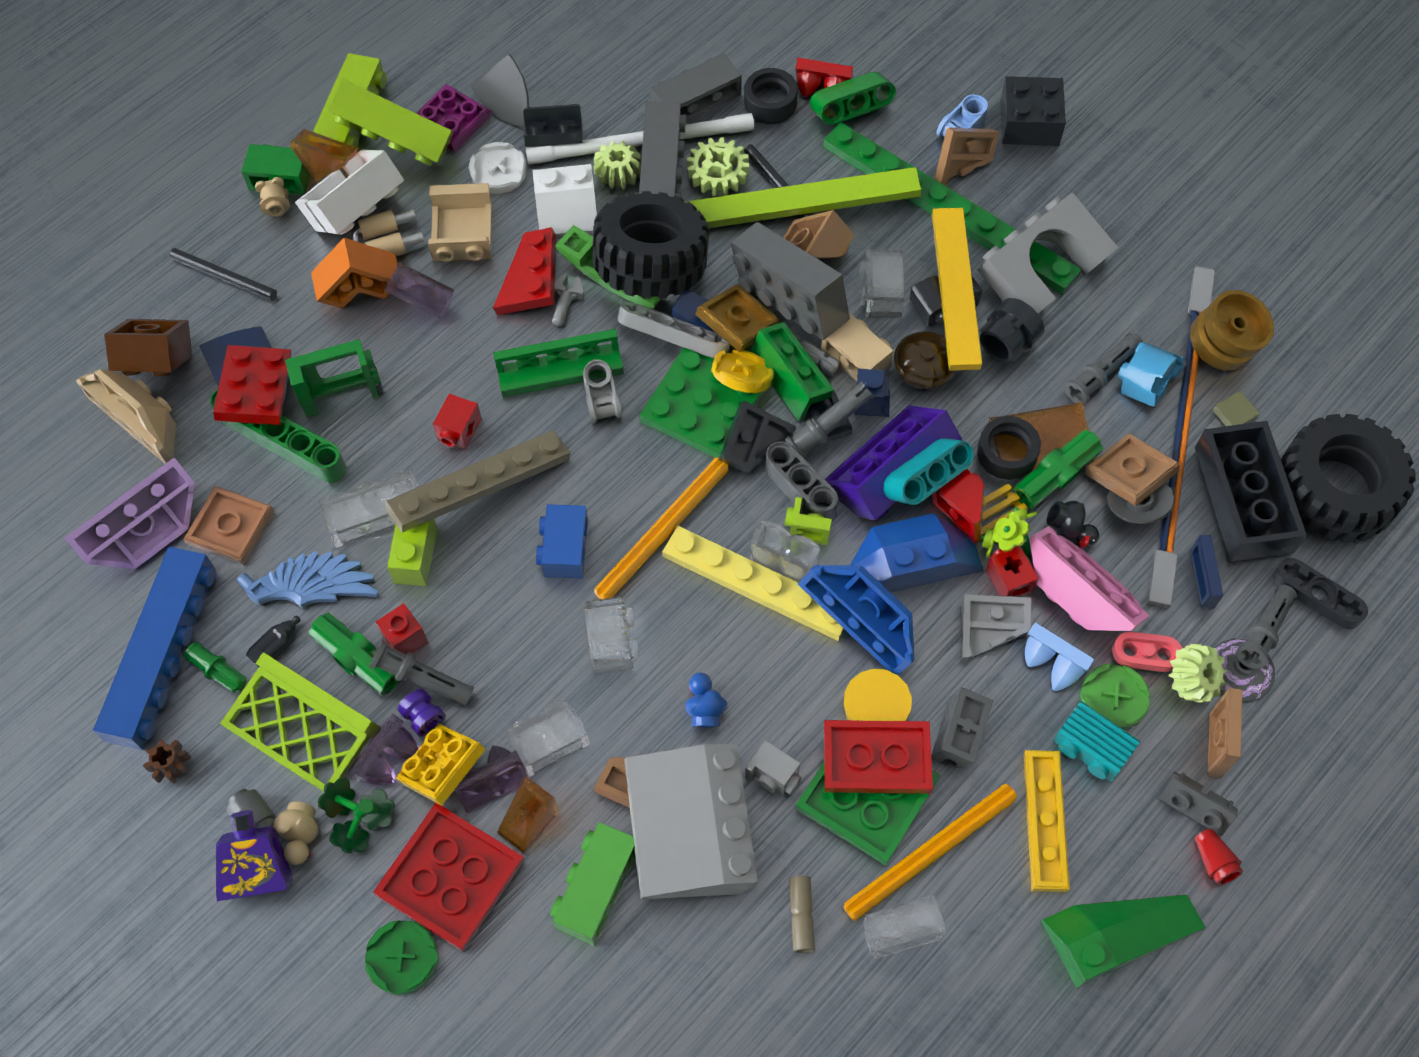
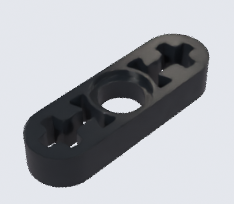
M1284 559L1273 573V579L1277 586L1287 585L1292 587L1297 593L1296 599L1342 628L1354 629L1368 615V607L1361 598L1298 559ZM1289 570L1295 573L1292 580L1286 577ZM1306 579L1309 580L1310 582L1303 589L1301 585L1304 583ZM1319 586L1324 588L1328 593V600L1315 598L1312 594V587ZM1338 598L1340 601L1334 608L1330 606ZM1348 607L1354 610L1352 617L1345 614Z

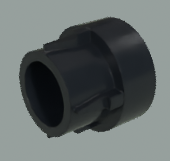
M1007 298L986 319L988 322L980 329L982 332L980 334V343L992 358L1004 363L1011 360L1014 362L1021 354H1026L1043 336L1044 324L1039 314L1030 305L1016 298Z

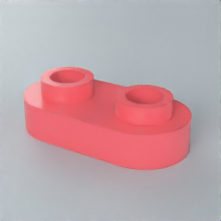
M1129 631L1117 637L1112 647V654L1116 662L1122 666L1157 672L1173 671V667L1169 661L1176 659V650L1182 649V646L1176 639L1169 636ZM1124 649H1131L1134 652V656L1127 655ZM1158 653H1164L1168 660L1160 659Z

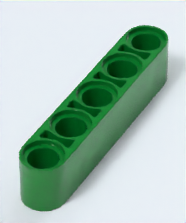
M218 389L210 397V404L213 410ZM284 416L281 417L280 425L220 421L224 426L325 482L334 483L340 481L347 472L346 464L339 448L335 444ZM307 447L305 450L299 451L301 448ZM329 461H333V462H332L331 464H329V465H324V464H326V463L329 462Z

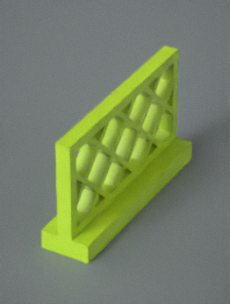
M263 652L255 663L259 668L220 724L324 792L326 784L318 779L316 765L333 761L334 774L328 782L335 783L337 779L345 776L369 738L372 737L374 739L382 727ZM266 678L272 682L274 696L258 700L256 689L263 679ZM280 688H282L288 693L281 694ZM295 697L299 699L301 714L284 718L282 701ZM275 703L278 719L261 723L259 707ZM307 705L313 708L314 710L308 712ZM252 709L253 726L241 729L233 724L241 711ZM324 715L328 731L311 735L309 718ZM302 720L305 737L288 741L285 724ZM333 722L341 726V728L334 729ZM279 726L281 743L270 746L265 745L262 730ZM255 732L256 738L248 733ZM350 732L358 737L350 750L338 753L336 735ZM329 737L332 755L315 759L312 741ZM306 743L308 761L296 764L291 762L289 747ZM282 749L283 756L277 753L276 750ZM309 767L310 773L306 772L302 768Z

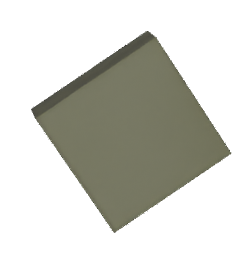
M1240 391L1218 403L1213 409V412L1225 426L1251 423L1260 415L1258 410Z

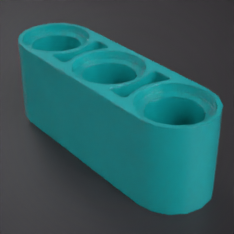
M948 438L936 440L886 477L883 487L884 494L888 499L910 505L921 503L971 465L974 457L973 447L970 443Z

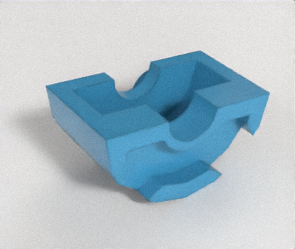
M1140 342L1130 363L1125 362L1120 368L1118 379L1123 381L1121 394L1155 407L1165 394L1170 379H1176L1187 365L1185 358L1148 343Z

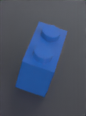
M547 504L546 516H540L539 534L544 536L543 546H537L536 564L542 566L544 577L583 579L588 530L586 506Z

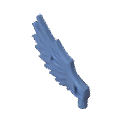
M316 551L312 552L308 557L305 554H301L295 561L294 558L290 557L286 563H280L275 573L270 571L269 574L259 578L257 581H254L247 573H243L236 581L246 591L249 598L258 605L274 600H288L303 608L313 603L337 602V596L378 597L379 595L378 590L363 584L374 582L373 574L354 571L361 568L360 561L345 562L347 560L346 554L333 558L330 551L320 557Z

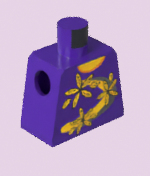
M251 810L240 811L230 815L233 832L223 834L216 843L217 901L287 890L293 877L289 864L284 858V851L273 826L255 828L253 812Z

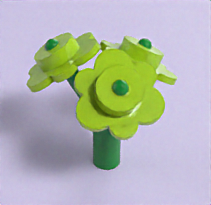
M1015 507L1012 512L1007 513L1008 518H1001L995 522L993 529L986 528L985 534L981 535L983 540L982 547L987 548L986 558L990 557L993 544L999 545L1000 549L1005 552L1012 550L1014 547L1021 546L1025 555L1033 562L1028 537L1030 525L1024 519L1038 515L1037 511L1027 513L1026 508L1019 509Z

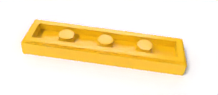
M1025 750L1023 758L1031 892H1068L1070 885L1060 751Z

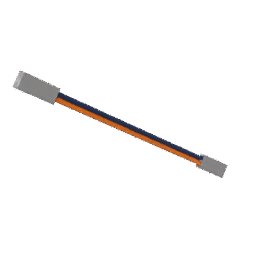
M1195 266L1193 271L1187 313L1192 316L1191 325L1195 318L1204 309L1208 308L1211 303L1215 270ZM1190 332L1186 354L1187 365L1184 369L1172 459L1180 463L1179 472L1169 479V487L1174 495V504L1171 512L1164 518L1160 549H1156L1154 553L1147 605L1169 609L1171 606L1178 554L1173 552L1199 360V355L1194 350L1190 339Z

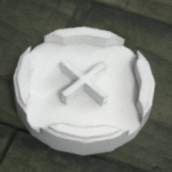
M494 142L486 144L479 148L480 151L476 155L473 154L470 158L469 172L472 182L474 184L489 183L491 194L511 192L519 187L526 178L527 164L524 154L509 143Z

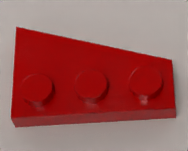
M552 227L523 234L493 306L497 315L554 304L556 234Z

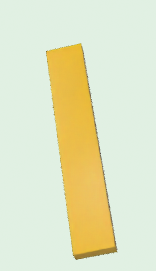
M963 208L933 209L932 222L949 371L981 370L982 359Z

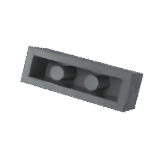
M723 53L651 87V100L654 102L681 103V115H686V121L740 96L742 75Z

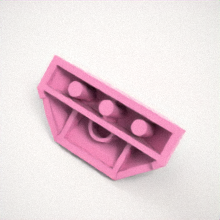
M1051 527L1044 528L1030 538L1034 570L1039 578L1037 585L1051 601L1059 604L1070 614L1071 619L1075 623L1082 625L1086 630L1132 631L1149 617V614L1141 608L1138 600L1126 587L1083 549L1067 538L1057 535V532Z

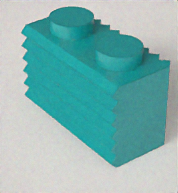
M1083 701L1079 702L1053 740L1055 744H1058V749L1064 755L1072 759L1077 757L1084 764L1088 765V770L1099 779L1107 778L1111 782L1141 742Z

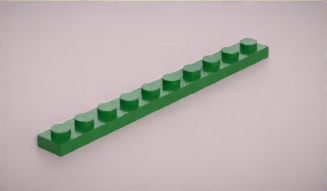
M842 122L823 140V148L865 174L914 167ZM917 169L921 197L908 198L907 200L932 214L933 209L963 208L967 237L988 250H991L996 245L999 249L1006 245L1003 240L1016 230L1014 227ZM1032 242L1029 257L1034 272L1046 286L1063 295L1079 277L1081 268L1040 243Z

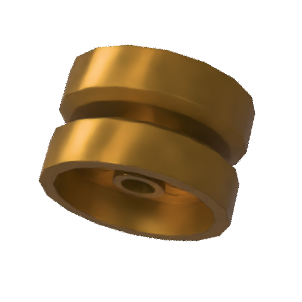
M1227 290L1218 295L1208 308L1204 309L1195 318L1190 329V339L1194 350L1210 366L1224 371L1237 370L1248 363L1255 354L1269 344L1274 335V322L1270 311L1257 297L1241 290Z

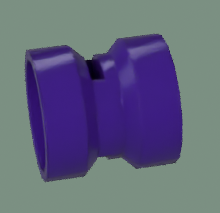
M423 688L416 689L408 694L397 708L404 719L412 722L411 727L419 737L426 736L438 724H442L446 717L439 706L431 703V696Z

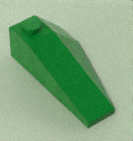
M1188 895L1073 905L1041 921L1077 989L1206 928Z

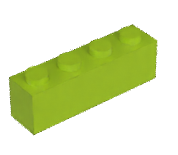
M351 53L347 54L309 139L317 159L344 164L353 154H356L363 128L353 123L348 128L335 122L334 118L336 115L330 113L329 108L342 79L379 95L380 90L384 89L386 85L387 75L383 71L381 60L378 58Z
M345 79L341 80L329 108V112L336 115L334 118L335 122L348 128L353 123L363 128L361 134L376 141L379 136L390 141L388 147L403 154L408 149L417 154L416 160L429 166L433 162L441 163L453 135L450 129Z

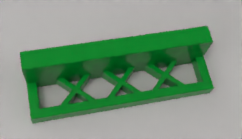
M616 329L493 352L503 398L584 382L583 370L593 360L606 362L611 369L612 376L624 374ZM611 341L610 344L599 345V346L597 345V344H599V343ZM578 348L577 350L567 351L568 349ZM547 354L546 356L536 357L537 355ZM517 360L516 362L502 364L505 361ZM599 370L589 374L590 380L606 378V375Z

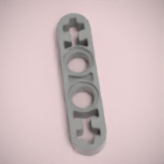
M624 302L620 305L617 320L627 327L714 358L722 350H726V353L729 352L730 344L713 331L636 303Z

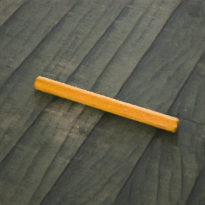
M719 457L714 458L594 589L595 595L601 601L606 603L612 599L729 470L727 463L718 460Z
M1003 784L847 900L843 906L846 914L853 921L859 919L1015 802L1017 798L1016 792L1009 784Z

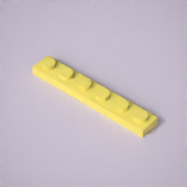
M677 526L662 551L664 558L830 638L839 641L845 630L798 585V582L680 526Z

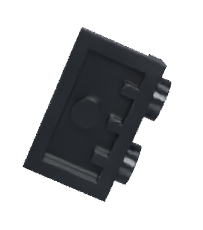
M579 104L524 108L525 147L583 143L581 106Z

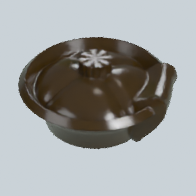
M928 331L912 333L903 338L895 349V367L903 377L902 382L912 388L928 389L930 391L948 382L957 372V370L949 371L946 338L940 334Z

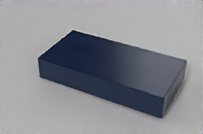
M1199 535L1190 549L1201 607L1203 609H1215L1224 595L1211 535Z

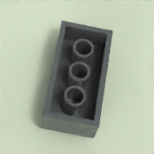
M756 222L730 242L734 255L733 262L737 267L739 275V285L748 293L751 292L760 298L766 306H772L780 311L786 319H792L801 325L807 333H813L822 340H825L850 319L843 276L838 271L759 222Z

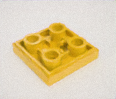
M438 724L435 729L426 735L423 744L415 754L405 761L396 779L402 785L442 806L486 749L479 742Z

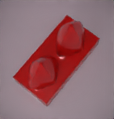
M797 57L795 67L797 85L804 97L811 95L819 87L820 82H824V88L853 78V66Z

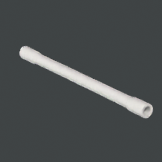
M748 113L728 116L724 119L686 124L685 133L679 134V140L723 133L733 134L753 131V115ZM644 131L583 140V143L525 147L528 165L600 152L601 145L609 147L611 141L615 144H620L624 140L627 146H643Z

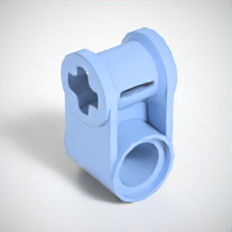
M976 94L965 97L951 113L942 119L937 128L936 135L940 138L945 137L947 127L983 129L988 107L986 99Z

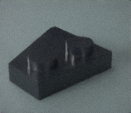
M743 401L739 403L718 460L745 473L750 472L766 456L767 448L775 442L783 441L787 436L795 432L796 426Z

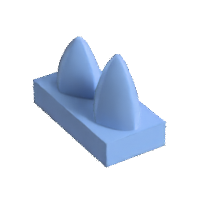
M1036 622L1028 633L1029 638L1025 646V660L1028 667L1042 665L1049 661L1055 653L1059 654L1053 665L1051 675L1052 689L1055 692L1063 690L1078 681L1085 671L1088 672L1095 661L1092 657Z

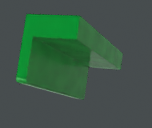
M785 322L759 329L750 352L762 357L768 369L772 367L774 376L771 385L798 421L804 419L810 405L831 398L834 389Z

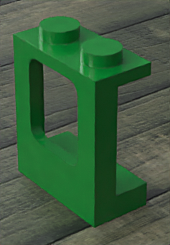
M360 339L285 360L291 386L306 418L319 414L315 402L317 398L367 384L373 399L379 397L376 385L382 384L370 349L364 351ZM358 355L361 368L322 378L316 368L317 365Z

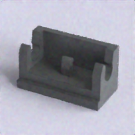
M963 687L950 696L931 759L937 762H942L944 759L955 761V768H963L967 764L973 765L994 700Z

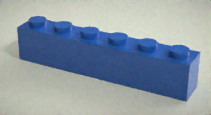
M168 546L93 728V732L104 742L143 750L147 740L152 738L158 711L164 707L167 701V689L171 678L177 675L180 667L179 658L184 646L186 647L191 640L192 625L196 616H199L203 610L205 592L215 579V567L206 554Z

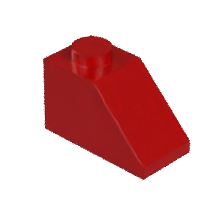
M965 469L933 493V504L974 543H977L981 539L985 485L977 473H971L968 469Z

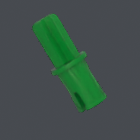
M199 642L192 643L184 653L185 660L203 671L205 678L208 680L214 679L233 693L243 689L246 677L227 664L225 657L221 655L216 656Z

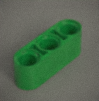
M869 72L815 92L810 100V108L826 124L833 125L887 106L894 100L896 88L879 72Z

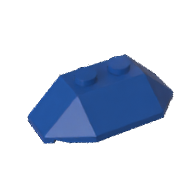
M935 513L871 527L850 564L852 566H863L890 593L983 571L975 543L966 534Z
M815 565L798 583L816 603L888 671L899 675L915 660L912 612L863 566Z

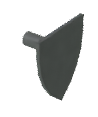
M508 54L472 84L471 88L481 103L497 118L509 124L525 127L523 110L529 107L528 91L525 79L511 54Z

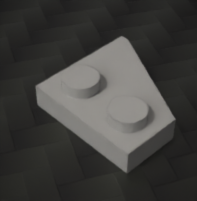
M964 594L962 597L961 660H968L1028 634L1031 629V598Z

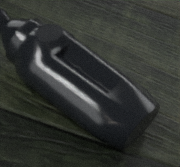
M296 615L292 620L272 626L248 649L246 656L254 664L263 652L275 658L290 643L292 635L295 633L296 624L301 621L300 617Z

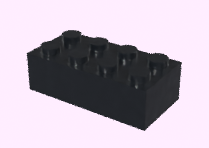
M1268 421L1204 429L1195 446V451L1230 561L1294 553L1307 535Z

